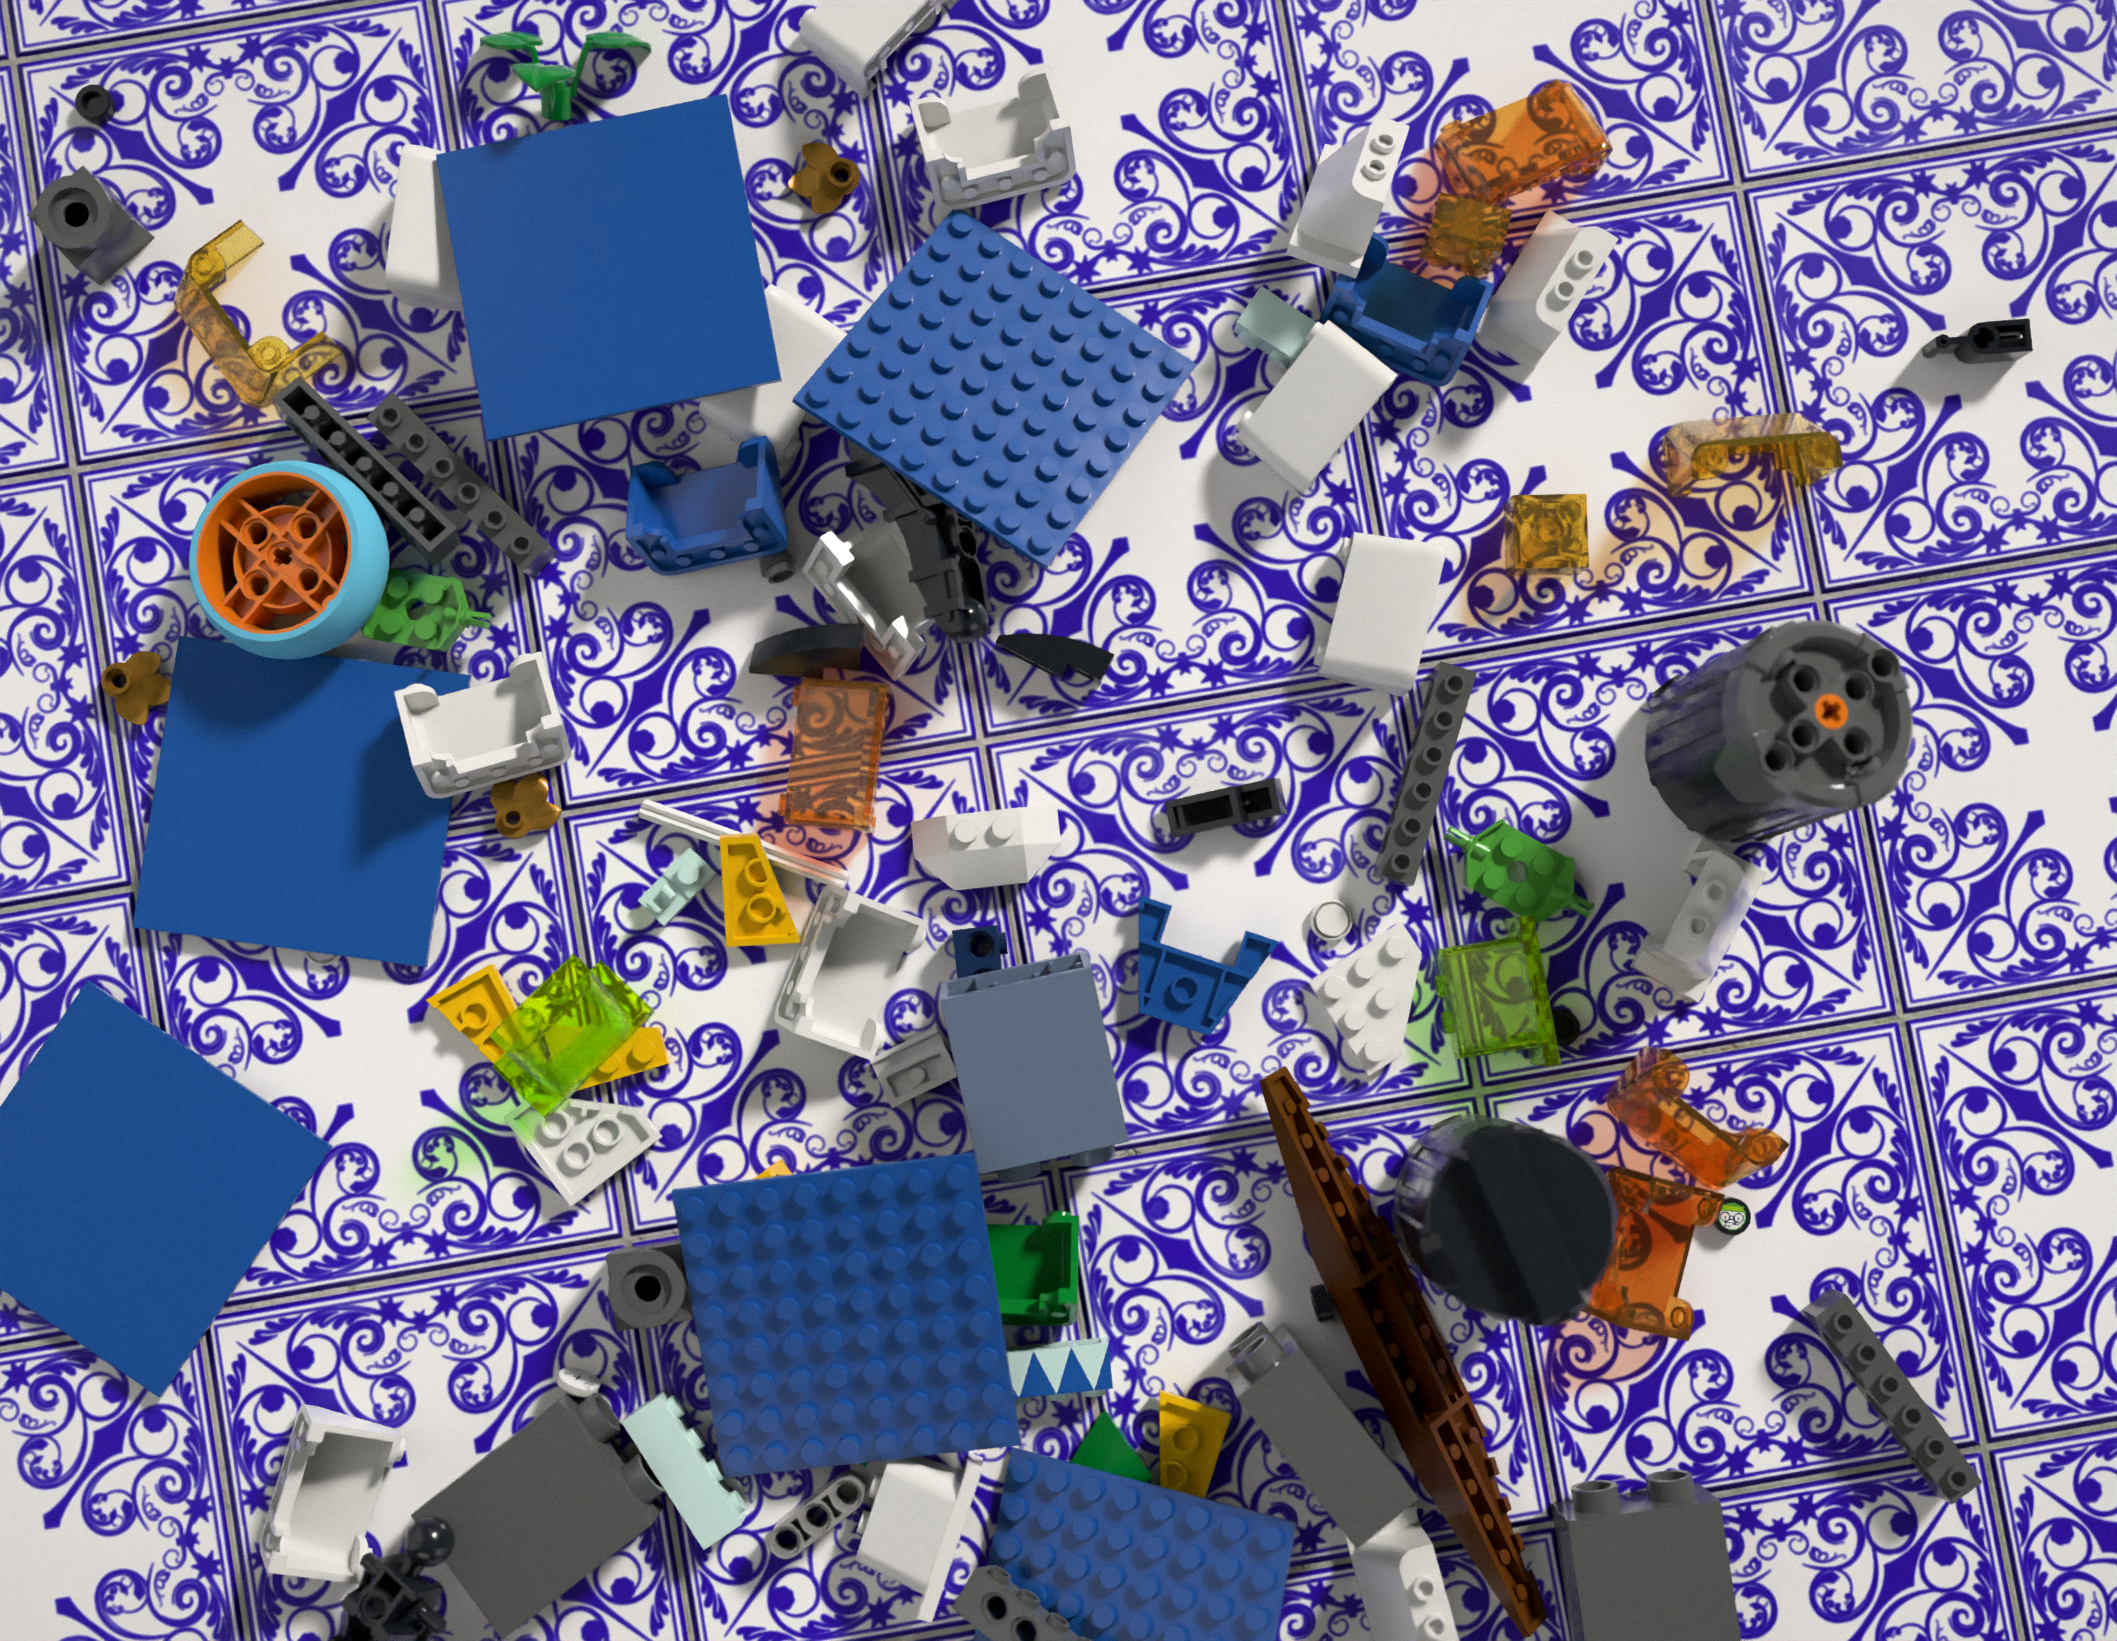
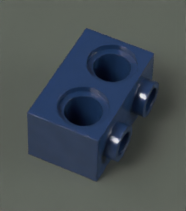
M997 925L952 930L957 979L981 972L1002 969L1001 955L1008 954L1005 932L998 933ZM978 935H984L991 941V950L984 957L974 955L970 948L972 939Z

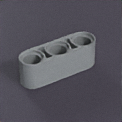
M854 1470L843 1471L780 1518L769 1537L771 1552L778 1558L790 1559L857 1510L866 1492L864 1477ZM844 1483L854 1485L858 1491L857 1497L853 1499L844 1498L839 1492V1486ZM816 1506L821 1507L826 1511L828 1518L823 1522L814 1521L810 1517L808 1510ZM782 1530H790L796 1535L797 1542L792 1545L784 1544L780 1540L778 1533Z

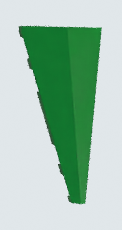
M1104 1409L1097 1417V1421L1086 1438L1079 1445L1077 1452L1070 1462L1147 1482L1152 1478L1150 1468Z

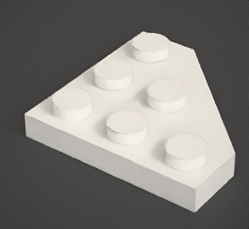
M1402 922L1397 923L1307 982L1368 1076L1401 1056L1422 955Z
M534 1094L504 1117L505 1121L570 1207L574 1206L662 1138V1135L641 1107Z

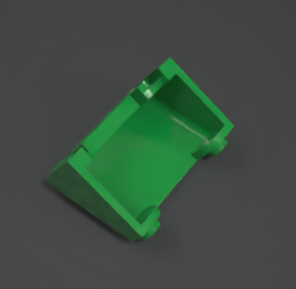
M1053 1211L1049 1213V1217L1041 1221V1225L987 1224L1003 1325L1061 1327L1075 1324L1077 1321L1079 1216H1071V1213L1066 1211Z

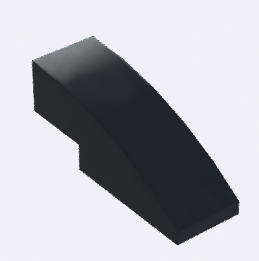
M838 623L815 625L771 636L754 644L749 673L823 679L825 668L860 670L864 649V624Z
M1019 633L999 635L996 640L997 648L1060 681L1069 668L1100 685L1115 655L1089 643L1049 634Z
M1271 778L1165 801L1172 838L1288 814L1280 778Z

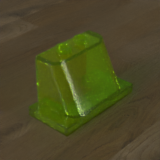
M1534 914L1504 918L1507 937L1435 949L1439 975L1434 977L1435 988L1438 997L1444 998L1446 1012L1441 1013V1021L1444 1033L1451 1036L1454 1058L1461 1059L1528 1049L1530 1064L1542 1067L1561 1065Z
M572 954L489 1035L505 1052L492 1068L547 1120L655 1012L601 960L590 970L578 957Z

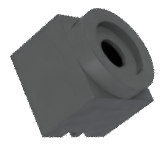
M84 166L80 167L73 175L61 177L50 183L41 193L36 207L27 214L39 227L42 234L61 251L76 269L100 286L155 238L121 202L116 194Z
M680 1238L621 1247L606 1255L609 1275L608 1297L614 1310L617 1332L637 1328H655L663 1324L687 1321L694 1318Z

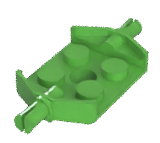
M389 568L386 586L380 602L369 620L361 628L363 637L372 640L447 652L465 628L475 626L488 629L491 624L481 620L491 621V614L469 609L461 580L450 576V578ZM422 601L425 606L424 614L421 618L413 620L410 615V609L414 603Z
M1505 820L1496 821L1475 836L1467 835L1452 825L1446 831L1448 833L1444 835L1443 839L1462 849L1461 852L1464 853V885L1534 924L1541 923L1562 908L1569 907L1586 918L1591 914L1589 910L1594 909V903H1590L1574 892V858L1566 857L1505 823ZM1515 861L1521 863L1526 872L1524 879L1519 883L1512 882L1507 876L1508 865Z

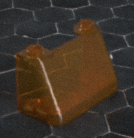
M1560 79L1551 81L1540 89L1541 92L1464 123H1461L1460 120L1452 121L1440 129L1441 135L1436 139L1434 148L1467 224L1485 216L1483 208L1487 209L1495 204L1497 207L1504 205L1507 198L1566 174L1573 177L1581 171L1584 177L1599 171L1612 153L1613 147L1607 134L1571 83H1562Z
M803 678L801 685H794L792 706H797L787 793L780 794L778 815L784 816L785 824L859 834H875L877 817H874L875 807H872V805H877L876 793L883 737L888 718L884 712H887L888 708L891 707L893 690L889 684Z
M1643 1046L1607 1095L1608 1109L1616 1118L1702 1185L1711 1189L1720 1190L1729 1187L1774 1164L1789 1146L1788 1142L1766 1128L1753 1129L1750 1126H1746L1739 1133H1730L1720 1129L1682 1100L1680 1095L1689 1083L1690 1073L1686 1064L1668 1049Z
M1614 1166L1606 1173V1177L1613 1190L1619 1218L1615 1223V1246L1609 1258L1607 1270L1592 1288L1589 1305L1582 1311L1620 1327L1689 1341L1694 1323V1312L1690 1303L1679 1298L1678 1293L1695 1225L1701 1227L1714 1225L1721 1214L1725 1194L1626 1167Z

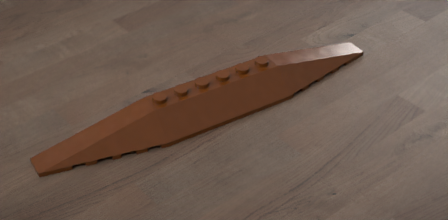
M1281 1067L1259 1080L1311 1255L1319 1275L1326 1286L1336 1311L1345 1326L1411 1468L1523 1638L1530 1637L1548 1616L1532 1569L1526 1570L1520 1553L1525 1550L1520 1533L1513 1532L1507 1512L1512 1510L1508 1496L1501 1497L1495 1476L1500 1474L1495 1457L1488 1458L1482 1440L1483 1437L1487 1436L1485 1427L1382 1214L1375 1215L1367 1202L1370 1199V1195L1362 1183L1355 1184L1346 1170L1349 1166L1348 1161L1343 1154L1336 1155L1327 1141V1138L1330 1136L1322 1121H1314L1307 1110L1311 1104L1287 1067Z

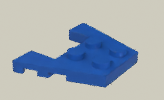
M1140 895L1138 900V1012L1210 1036L1243 989L1275 949L1278 941L1245 931L1234 966L1231 967L1162 944L1160 941L1172 906Z

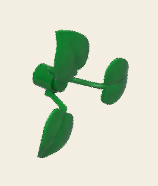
M508 31L480 37V46L486 45L502 50L523 49L531 55V63L513 64L512 71L536 93L539 91L541 94L542 118L548 120L571 119V97H577V86L590 50L594 48L614 49L641 46L651 52V45L627 33L606 31L587 34L576 69L574 70L564 65H544L540 63L535 46L543 45V39L537 35L520 31ZM572 78L571 85L567 86L566 79Z

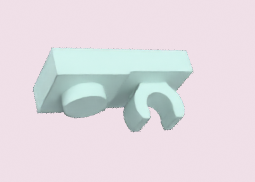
M689 847L638 901L663 926H667L718 873Z

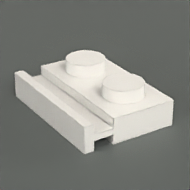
M937 1026L875 1056L873 1061L869 1060L892 1108L958 1077L955 1064Z

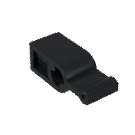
M2027 318L1980 322L1967 329L1958 337H1948L1945 334H1941L1922 347L1923 357L1933 358L1937 354L1954 353L1959 361L1966 364L2016 361L2033 351L2030 320ZM1973 339L1979 343L1980 348L1974 344Z

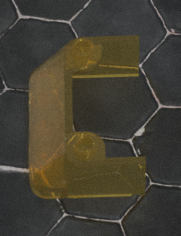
M240 219L190 256L174 296V306L241 400L253 408L263 409L272 405L271 399L298 376L307 380L343 354L344 351L323 331L316 334L293 352L284 341L274 336L263 337L251 346L247 343L209 291L224 279L227 270L265 244L261 237Z

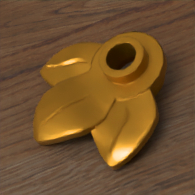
M825 143L802 145V152L808 166L797 172L788 181V186L799 196L812 198L813 213L831 212L840 205L844 195L853 192L858 187L860 182L859 169L852 160L840 158L835 149ZM840 173L849 175L845 182H838L836 177Z
M147 651L137 652L125 663H113L103 671L101 686L108 696L114 698L116 711L125 720L137 725H145L148 721L149 706H159L169 701L171 682L157 673L162 662V656ZM125 675L127 682L124 687L119 688L117 680L120 676Z
M544 774L528 775L517 784L512 779L493 784L490 801L497 811L495 825L502 836L508 839H520L531 830H546L558 820L562 810L557 805L546 802L549 786ZM512 815L521 817L520 821L515 825L507 823L508 818Z

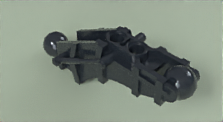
M848 440L851 463L844 466L846 477L866 487L887 508L882 510L885 522L891 523L896 521L908 548L913 570L908 571L909 582L916 583L927 604L926 607H923L925 618L935 619L945 635L955 642L968 644L978 640L989 631L988 614L992 613L985 582V564H981L976 557L978 551L976 532L980 526Z
M436 1516L423 1517L408 1528L404 1538L405 1553L377 1558L372 1552L366 1553L360 1561V1565L365 1570L359 1587L348 1593L340 1603L343 1608L341 1629L339 1634L332 1637L330 1641H429L433 1634L442 1633L446 1628L447 1622L434 1611V1607L444 1587L439 1582L427 1583L420 1574L425 1567L432 1568L440 1565L451 1555L455 1546V1537L450 1524Z

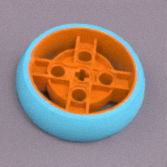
M289 460L262 464L240 473L227 482L211 498L201 513L194 529L189 551V572L192 588L202 611L210 623L224 637L240 648L259 656L276 659L312 657L338 647L350 639L366 624L374 613L383 595L389 571V547L386 532L381 518L369 498L344 475L325 466L305 461ZM313 492L303 506L280 505L264 510L267 506L283 497L296 493ZM317 525L315 534L310 538L312 529ZM346 531L348 538L347 562L344 544L341 539V537ZM267 532L265 541L261 542L263 535ZM233 570H234V572H235V576H236V579H237V582H238L235 586H234ZM318 577V583L316 587L312 589V583L314 579ZM269 583L267 591L263 594L264 586ZM314 609L317 611L313 616L295 626L280 630H264L276 614L293 615L307 613Z

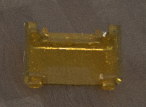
M1799 413L1685 421L1677 423L1670 428L1663 440L1669 498L1687 497L1691 494V486L1697 481L1717 478L1728 466V457L1773 453L1775 471L1785 470L1795 478V487L1814 486L1843 467L1841 447L1835 436Z

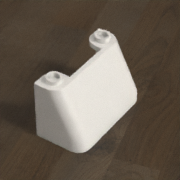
M823 0L815 10L811 8L801 17L799 21V26L801 27L799 36L801 43L860 97L865 99L876 88V84L871 78L877 73L878 69L883 72L887 68L886 59L932 11L937 15L942 10L941 3L951 9L959 0Z
M1051 66L1033 70L1021 77L1018 82V98L950 115L945 101L938 97H926L909 102L932 194L939 209L947 212L956 209H966L1061 185L1068 182L1074 176L1076 163L1071 128Z
M405 144L400 157L387 252L386 285L404 305L464 312L436 154L446 152L420 145Z
M770 284L765 289V295L782 382L704 397L699 406V413L708 426L740 444L750 438L766 435L774 446L777 464L784 467L788 459L790 461L794 460L801 448L802 442L798 440V428L807 415V412L792 403V400L847 333L785 291Z
M1330 320L1324 325L1318 321L1305 337L1309 344L1255 413L1253 414L1248 410L1235 426L1239 431L1236 439L1301 494H1304L1317 479L1316 477L1319 475V472L1326 467L1327 463L1371 408L1379 401L1378 398L1398 378L1394 371Z
M1353 532L1351 538H1344L1339 559L1345 560L1344 567L1346 569L1329 637L1325 644L1318 643L1313 665L1319 666L1317 676L1400 697L1412 689L1445 560L1446 546Z
M542 652L527 653L516 657L508 667L510 675L508 678L437 697L433 688L423 684H412L405 689L394 692L412 765L428 797H450L556 767L570 759L572 751Z
M828 884L825 886L817 900L778 999L774 1014L776 1023L800 1036L873 1061L876 1053L880 1052L885 1043L886 1034L883 1032V1026L877 1021L896 969L903 952L911 953L915 948L919 949L926 938L925 927L928 921L836 885Z
M301 1405L261 1534L260 1554L267 1573L359 1584L362 1572L365 1570L360 1565L361 1558L366 1553H373L372 1548H368L365 1535L385 1468H391L395 1461H400L404 1453L405 1438H402L403 1435L400 1430L322 1407Z

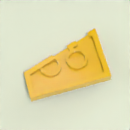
M758 833L720 835L726 947L801 943V938Z
M495 964L484 967L426 999L433 1008L438 1009L451 1021L450 1024L468 1037L478 1047V1050L510 1080L516 1079L547 1062Z
M541 1024L560 1095L670 1063L661 1028Z
M1159 1389L1160 1486L1205 1498L1231 1418L1230 1412Z

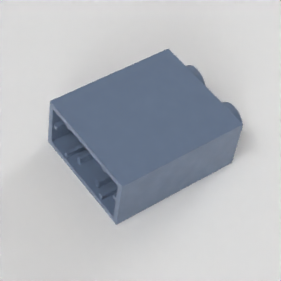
M1087 950L940 982L941 1006L980 1174L997 1171L998 1180L1001 1182H1020L1042 1172L1041 1161L1070 1155L1071 1162L1075 1166L1097 1165L1115 1156L1114 1145L1129 1142Z

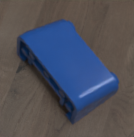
M1373 232L1356 279L1339 273L1319 322L1324 325L1330 320L1386 366L1430 385L1445 386L1453 380L1471 346L1495 284L1470 275L1458 278L1452 289H1449L1385 261L1389 252L1388 243L1382 236Z
M766 435L743 441L738 447L740 462L677 476L668 465L660 461H650L631 466L625 539L653 572L664 576H674L777 554L786 548L788 530L774 446Z

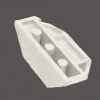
M1057 806L1019 807L972 812L911 822L914 858L954 891L1028 883L1061 843Z

